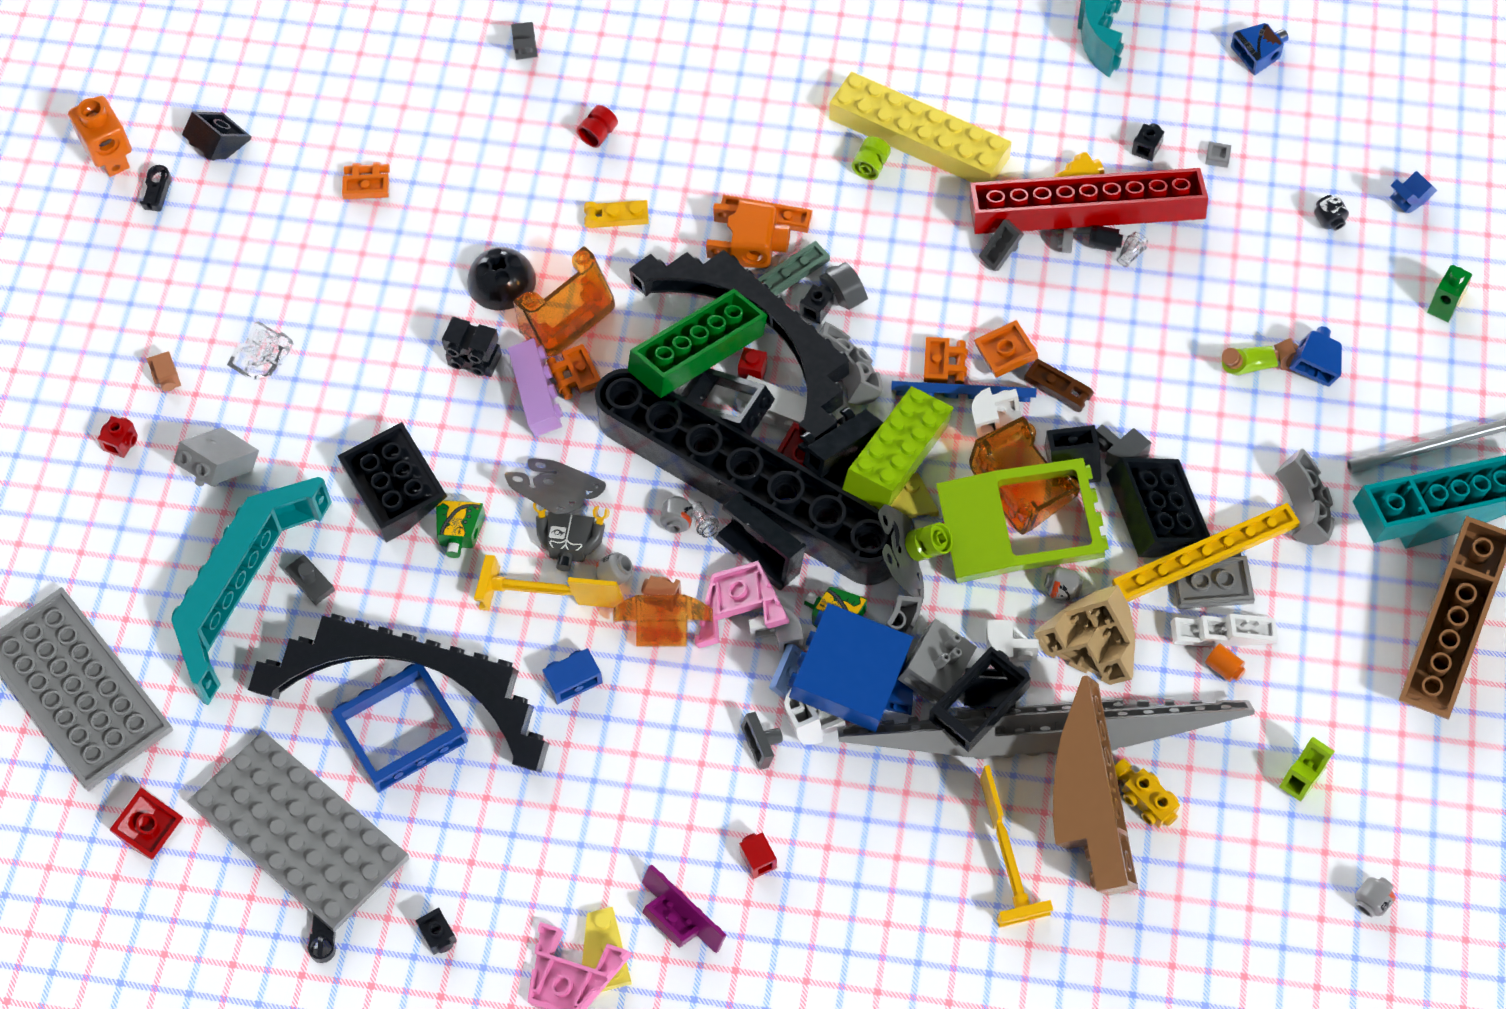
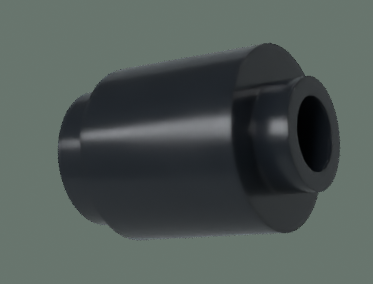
M1104 226L1092 227L1088 245L1094 246V249L1116 252V248H1121L1124 235L1119 234L1120 229Z

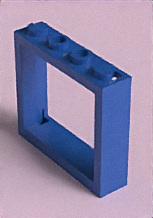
M419 664L408 665L399 674L383 679L379 685L372 689L363 690L356 698L340 703L331 711L337 726L378 793L468 742L464 729L428 671ZM422 679L452 729L382 769L375 771L346 720Z

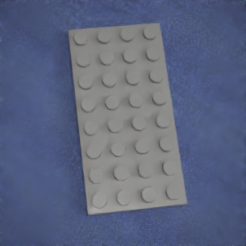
M63 587L0 629L1 678L87 791L174 730Z
M264 731L187 800L191 808L333 932L340 928L410 859L408 853Z

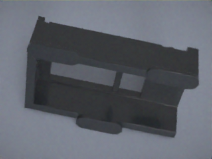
M738 493L722 506V510L729 514L732 520L718 532L716 540L731 553L736 554L739 552L750 562L758 561L762 565L770 583L778 590H782L800 574L806 544H801L800 541L754 505L751 506L750 502L744 501V496Z

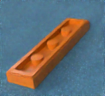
M723 194L721 204L738 206L739 200L772 205L777 211V224L789 225L793 231L804 233L809 231L813 210Z

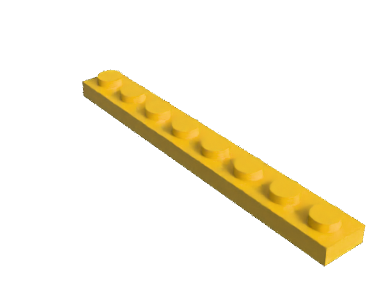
M1285 503L1116 577L1112 580V585L1119 586L1127 602L1132 601L1299 527L1300 521L1289 504Z

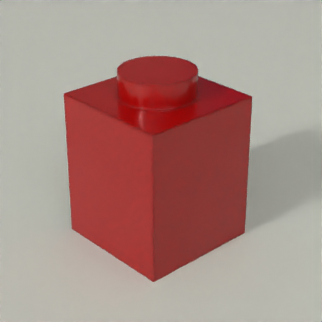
M744 347L738 364V377L747 379L748 375L764 380L768 367L767 352Z
M763 832L757 835L755 833L750 834L739 843L740 854L753 879L777 868V858Z

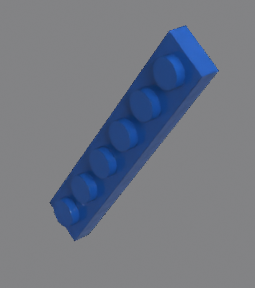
M892 381L891 390L896 391L897 396H904L909 388L913 386L933 397L934 393H944V398L958 399V394H968V399H974L982 390L990 387L992 395L1003 390L1016 389L1019 402H1031V398H1036L1037 388Z

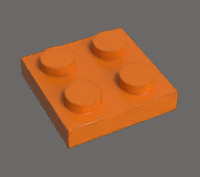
M1017 320L974 339L975 346L995 378L1039 358L1038 352Z

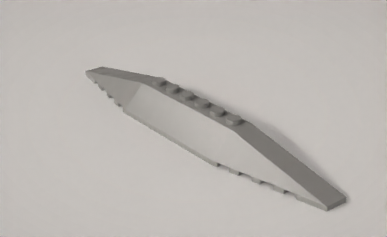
M1102 700L1112 751L1121 747H1128L1255 714V709L1249 700H1216L1215 703H1202V700H1190V704L1174 705V700H1165V705H1149V700H1137V704H1123V700ZM1073 702L1010 708L969 753L929 721V719L919 721L917 716L908 717V722L895 724L894 720L882 721V724L878 725L876 732L858 725L837 727L839 742L974 757L981 760L987 759L989 756L1010 758L1014 757L1015 754H1026L1028 756H1038L1045 752L1058 754L1061 734ZM995 708L957 710V715L954 717L974 733L994 712Z

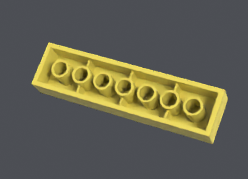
M852 71L829 103L830 120L868 137H878L884 140L890 147L971 183L995 181L1010 159L1012 141Z

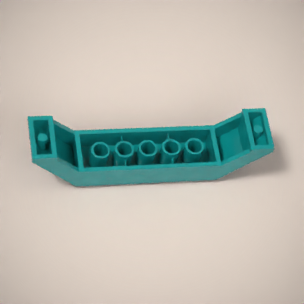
M315 477L247 497L244 504L238 507L232 523L224 529L223 537L218 545L216 544L212 548L207 563L199 569L197 579L193 585L187 588L182 603L174 609L171 621L191 681L202 703L209 705L221 686L211 665L208 651L280 534L284 530L313 520L320 522L331 505L332 501L323 478Z

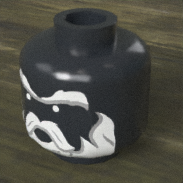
M1327 195L1317 201L1316 208L1314 209V214L1324 229L1339 230L1346 225L1345 221L1349 217L1347 207L1338 196Z

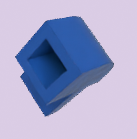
M1416 170L1404 183L1396 179L1390 185L1395 190L1390 198L1405 213H1411L1427 202L1438 190Z

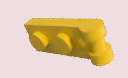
M647 200L598 204L589 201L584 204V213L586 214L584 225L587 228L649 224Z

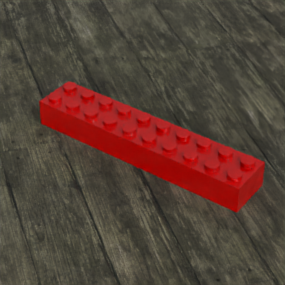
M1201 168L973 182L970 183L969 205L974 234L995 233L1003 220L1011 221L1020 231L1206 219L1208 194Z

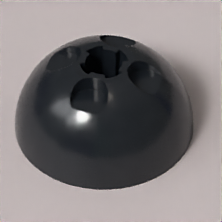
M495 247L481 253L471 264L467 277L468 291L473 300L482 307L498 311L509 310L518 307L529 299L536 286V274L531 262L519 251L508 247Z

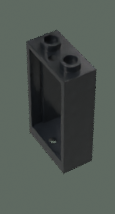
M711 368L691 379L681 393V396L750 436L775 400L766 385ZM715 385L752 395V398L739 417L701 406Z
M991 646L930 709L929 721L969 753L1029 689L1031 677L1023 667L1014 665L1003 651H997ZM991 665L1017 687L973 733L947 710Z

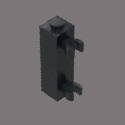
M849 407L843 408L839 412L843 417L837 420L840 426L818 440L810 432H805L800 436L803 442L798 445V448L805 453L803 465L820 478L862 452L884 422L867 409L855 416L852 409Z

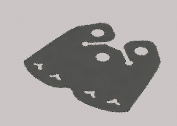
M530 458L527 460L528 467L533 471L557 472V474L540 473L534 477L533 483L535 488L529 486L531 485L530 479L525 473L506 472L504 474L510 488L553 514L573 512L583 506L584 499L596 498L606 488L605 481L563 463L548 459ZM543 463L546 467L539 468L535 464ZM514 476H519L523 479V481L517 482L514 481L512 478ZM550 479L554 483L549 485L544 483L543 480Z
M885 504L879 510L878 517L883 530L888 535L892 530L894 521L896 522L900 533L899 545L901 553L896 548L894 530L891 535L893 552L890 546L885 544L882 551L884 561L892 577L912 597L924 599V582L919 561H915L910 557L905 546L906 535L911 531V526L912 530H915L914 523L911 518ZM883 515L887 518L888 526L883 521ZM888 553L890 554V556H891V558H892V564H890L889 561H888V558H887V554H888Z

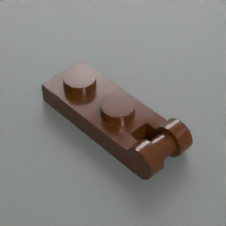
M1036 359L1024 375L1025 381L1068 404L1076 412H1081L1085 407V401L1090 400L1094 394V391L1089 386L1040 359ZM1075 391L1079 395L1076 397L1072 394V392Z

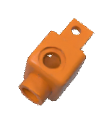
M99 95L94 98H87L68 111L74 131L96 167L104 166L109 177L130 168L126 155L132 151L131 144L123 125L104 96ZM112 139L109 144L105 146H99L100 144Z
M739 200L738 206L714 203V222L727 223V227L733 235L731 242L707 239V258H713L722 250H725L730 256H735L743 267L768 268L771 264L773 251L788 252L791 226L777 224V211L774 206Z

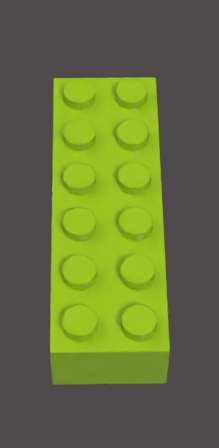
M911 386L849 467L842 490L879 509L885 504L891 506L947 429L954 407Z

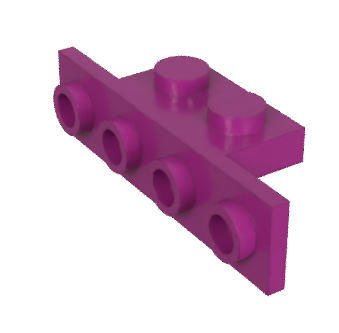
M654 865L648 866L641 883L657 898L647 904L642 913L679 948L698 936L715 953L719 952L727 934Z

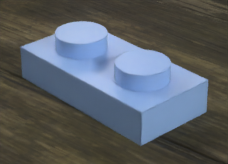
M787 644L769 686L773 692L784 700L791 690L787 685L792 673L798 674L800 669L796 664L802 650L795 644Z

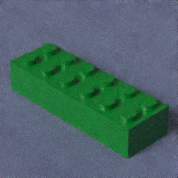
M732 289L632 348L629 354L627 371L662 398L764 335L767 314L737 290Z

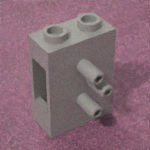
M221 427L179 441L173 463L196 477L194 483L197 486H203L206 483L216 487L220 482L253 471L259 450Z
M935 618L922 633L897 680L935 705L962 677L977 646Z

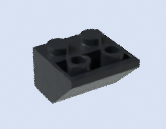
M1095 425L1046 430L1044 446L1048 463L1084 458L1085 465L1090 464L1093 479H1090L1089 483L1101 482L1100 448ZM1075 476L1051 478L1053 487L1078 484Z

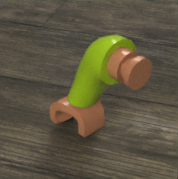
M1292 338L1275 344V350L1272 346L1240 349L1227 348L1221 356L1222 367L1227 373L1239 376L1278 367L1279 361L1283 370H1290L1289 366L1294 355L1297 354L1298 345L1293 342Z

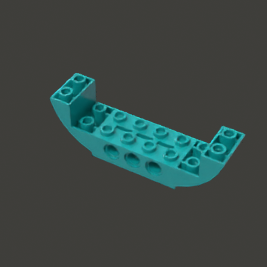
M1081 0L1077 28L1081 29V40L1084 50L1096 68L1110 78L1113 71L1119 69L1122 58L1119 56L1124 48V43H1121L1123 33L1110 29L1114 19L1112 16L1114 13L1117 14L1119 12L1122 1Z

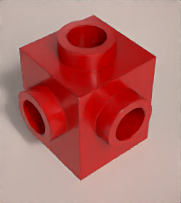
M111 416L108 422L102 426L97 440L103 451L125 458L130 448L136 444L138 434L132 421L124 417L117 418Z

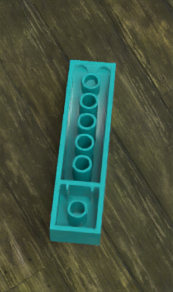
M1506 455L1363 485L1352 502L1373 543L1400 538L1405 549L1430 543L1459 533L1466 516L1487 523L1506 515Z

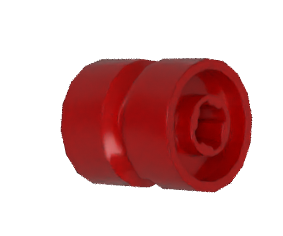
M596 105L587 118L580 123L576 131L583 142L591 147L598 148L607 138V134L611 133L618 125V119L607 107Z

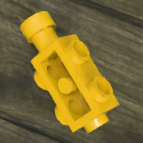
M1125 758L1115 765L1117 780L1121 779L1125 783L1122 789L1124 800L1131 807L1136 805L1143 812L1141 816L1148 825L1152 826L1155 824L1160 828L1165 824L1169 827L1178 818L1176 813L1180 804L1177 797L1160 785L1156 775L1151 772L1148 773L1144 768L1136 773L1132 769V765ZM1141 782L1146 788L1141 787L1139 783ZM1158 801H1160L1164 805V807L1160 806L1158 804Z

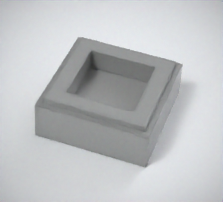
M1209 141L1205 164L1228 168L1232 145Z

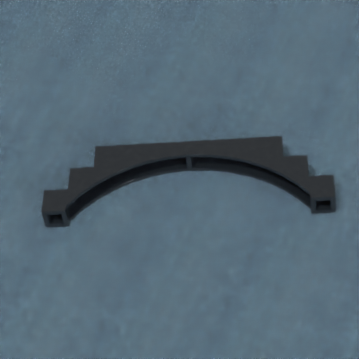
M722 250L702 264L700 259L694 258L686 252L666 266L661 259L657 260L652 254H649L629 268L631 283L645 296L651 293L673 292L696 294L717 299L732 289L737 290L767 314L766 324L787 344L802 370L807 388V404L804 420L799 423L800 436L805 432H810L818 440L837 428L838 421L832 413L844 405V391L838 382L849 375V359L847 355L842 351L839 352L827 337L823 338L811 323L807 324L795 309L792 310L786 305L780 296L773 294L766 283L756 279L753 272L748 268L745 269L735 256H730L725 250Z
M334 613L331 614V617L322 615L315 640L299 636L298 640L289 638L282 663L266 659L265 663L256 661L248 691L278 700L283 691L301 679L317 671L346 662L389 659L415 663L433 669L460 684L485 707L508 743L513 755V765L539 773L542 772L550 743L544 741V735L529 731L528 736H526L534 706L527 704L529 699L514 695L513 699H511L519 670L512 667V662L498 659V662L495 663L488 661L489 656L474 652L473 656L464 654V649L450 646L449 650L440 648L441 643L426 639L425 643L416 641L417 636L402 633L401 637L393 635L394 630L381 626L378 627V630L369 628V623L355 620L354 624L345 622L346 617Z

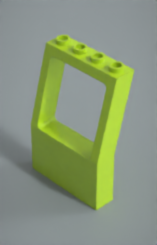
M1084 458L996 470L936 483L944 523L949 528L953 538V546L950 552L957 583L1015 571L1105 558V550H1109L1106 535L1101 536L1099 528L1104 526L1101 511H1095L1094 503L1098 502L1096 489H1090L1089 480L1093 479L1090 464L1085 465ZM1075 476L1079 484L1091 544L1032 554L1014 555L999 488L1003 485Z

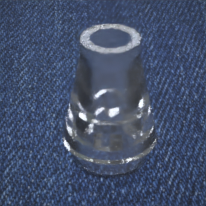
M1138 232L1129 234L1116 259L1117 262L1124 267H1128L1132 261L1147 249V238Z
M702 502L693 503V521L697 533L704 538L712 537L719 530L718 519Z

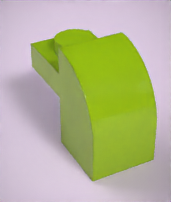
M1312 737L1298 760L1288 770L1279 788L1301 802L1317 783L1335 751L1315 737Z

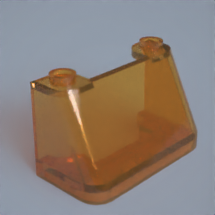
M585 246L572 256V265L578 272L543 299L536 292H526L513 301L519 333L527 340L534 338L539 346H544L547 356L550 357L561 353L612 312L615 307L614 295L594 254Z
M1022 416L976 439L969 458V465L973 474L977 475L996 470L1048 463L1034 446L1035 427ZM1068 475L1061 478L1003 485L999 488L1004 515L1021 535L1035 529L1074 500L1080 492L1077 481Z

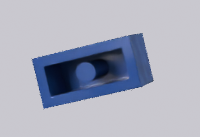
M588 648L574 651L569 657L561 661H553L546 668L542 669L544 680L557 705L603 683L601 671Z

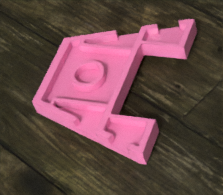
M758 561L712 574L705 599L707 605L705 613L700 619L699 625L701 629L699 636L695 638V645L698 648H703L720 643L718 620L759 608L764 610V621L768 629L790 623L778 596Z
M540 922L538 925V932L540 933L539 942L535 946V969H532L527 1002L539 1009H587L627 962L631 953L626 949L606 944L596 969L553 956L564 932L558 927Z

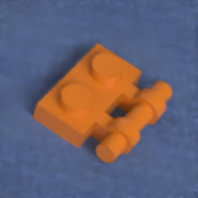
M373 162L372 165L353 163L350 166H344L342 181L343 199L389 197L390 179L388 173H390V164Z
M926 337L924 382L947 384L948 375L955 377V384H964V379L967 376L965 359L968 358L966 341L958 340L956 346H949L950 338ZM949 357L956 359V365L949 364Z
M584 344L561 352L562 361L557 362L554 357L547 359L546 362L557 382L556 388L565 400L573 397L572 388L577 386L581 394L596 388L601 380ZM569 370L571 377L565 379L563 372Z

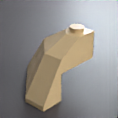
M1118 585L1097 590L1071 603L1034 632L1046 655L1052 658L1058 656L1068 661L1069 666L1086 674L1089 671L1102 677L1101 681L1109 685L1132 680L1135 630L1129 604Z

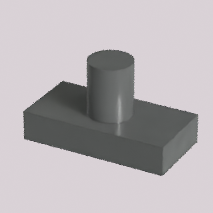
M1003 220L978 257L993 271H999L1010 254L1018 249V243L1024 236V233L1011 221Z
M304 554L284 568L286 574L315 606L335 591L334 586Z
M756 711L747 713L741 728L759 770L769 768L774 758L770 745L782 743V732L780 728L764 731Z

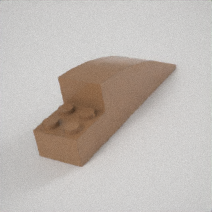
M1466 516L1461 525L1446 569L1436 589L1408 669L1399 702L1449 720L1506 563L1505 529Z
M1086 675L1082 676L1059 743L1053 786L1055 844L1067 850L1084 846L1086 859L1088 862L1091 861L1093 872L1089 873L1091 885L1093 888H1096L1097 892L1109 896L1139 890L1099 683Z

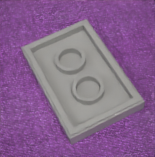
M1247 555L1229 557L1174 582L1179 609L1254 604L1255 601Z

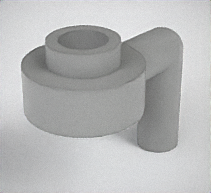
M1092 227L1065 228L1064 234H1059L1058 248H1062V253H1072L1073 234H1090Z

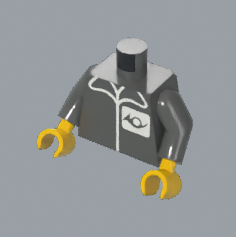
M533 503L534 510L538 512V516H536L538 539L543 549L549 552V557L557 559L556 568L558 570L570 571L572 561L584 562L586 556L592 554L602 543L605 523L603 522L610 515L608 508H605L604 516L602 517L598 514L599 506L593 509L594 517L553 514L552 512H548L547 516L545 515V511H547L545 508L539 510L537 504Z

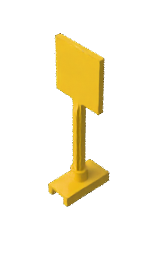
M486 554L474 596L475 601H480L479 609L486 611L490 610L494 591L504 592L505 590L562 596L572 595L575 597L578 605L626 609L627 606L618 583L615 581L568 577L567 582L569 586L564 584L506 579V577L499 576L501 567L495 555Z
M990 765L984 766L980 783L993 829H996L997 839L1014 895L1012 900L1015 908L1001 911L996 917L999 928L1051 916V911L1054 910L1051 900L1030 904L1028 894L1024 892L1009 836L1002 823L1004 814Z

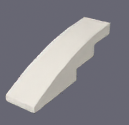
M1229 613L1225 618L1202 615L1199 619L1174 617L1170 621L1173 644L1217 646L1221 643L1223 646H1251L1274 644L1279 641L1276 618Z

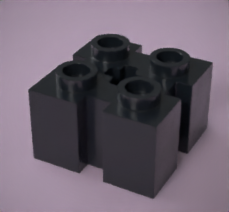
M452 316L441 339L443 348L446 350L447 364L458 370H465L466 367L471 368V372L478 376L492 377L502 355L500 344H497L499 340L497 329L481 324L477 327L471 325L470 321Z

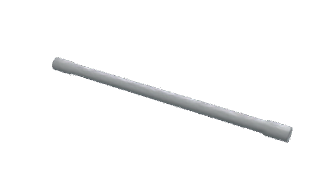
M1506 419L1379 453L1348 459L1347 468L1352 474L1371 469L1377 465L1506 431Z

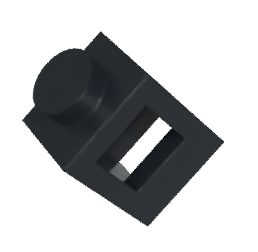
M1144 123L1133 141L1131 154L1153 162L1163 143L1165 131L1158 124L1151 123L1148 125Z
M813 284L804 299H801L799 302L800 316L821 324L834 304V293H832L831 289L823 284L819 287Z
M439 907L415 920L433 955L449 951L453 944L457 942ZM441 928V931L438 934H433V932Z

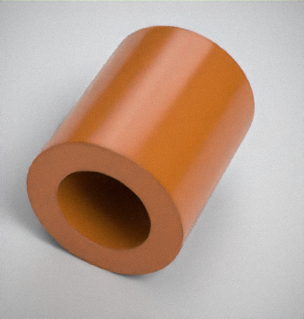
M1221 643L1212 650L1205 661L1206 665L1229 682L1233 679L1238 681L1246 671L1244 668L1245 662Z

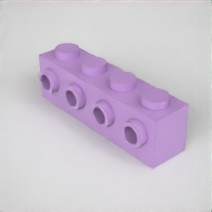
M532 338L508 347L529 428L536 437L561 428L560 418L563 417V412L559 403L556 404L555 401L558 394L554 384L550 383V378H553L549 365L545 364L544 361L547 358L544 346H539L536 340Z

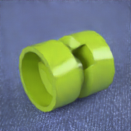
M866 137L852 162L851 167L853 171L867 180L878 178L883 165L891 153L890 146L878 137Z
M938 522L909 531L906 535L905 546L912 559L923 561L949 553L953 546V538L949 528L944 523Z

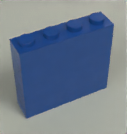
M827 603L825 610H819L814 622L818 626L816 631H810L805 643V645L809 646L807 653L802 651L796 664L800 667L798 674L793 672L787 685L791 688L789 698L876 732L914 637Z

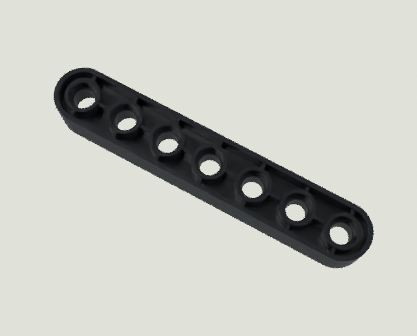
M627 369L611 371L598 382L595 389V400L599 425L603 433L613 441L722 505L726 504L736 494H742L744 501L750 502L751 506L754 505L800 541L801 544L805 543L806 554L858 584L876 585L892 576L884 561L882 551L885 544H888L893 552L891 535L895 530L896 548L899 552L900 533L895 521L889 535L885 533L878 517L879 509L842 490L841 487L823 477L820 478L808 468L676 392L672 391L660 398L627 371ZM782 498H791V500H781V499H782ZM883 515V521L888 526L887 518ZM822 522H833V524L826 525L822 524ZM863 546H874L876 548L865 549ZM888 553V554H887L888 561H889L890 564H892V558H891L890 554Z

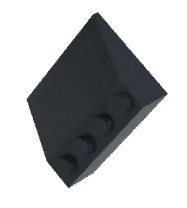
M403 422L338 455L343 471L386 543L409 531L447 497Z
M1121 458L1106 473L1138 557L1166 556L1210 537L1179 459Z

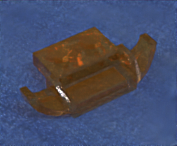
M686 594L635 595L624 600L613 609V623L621 621L636 622L637 647H688V622H713V609Z

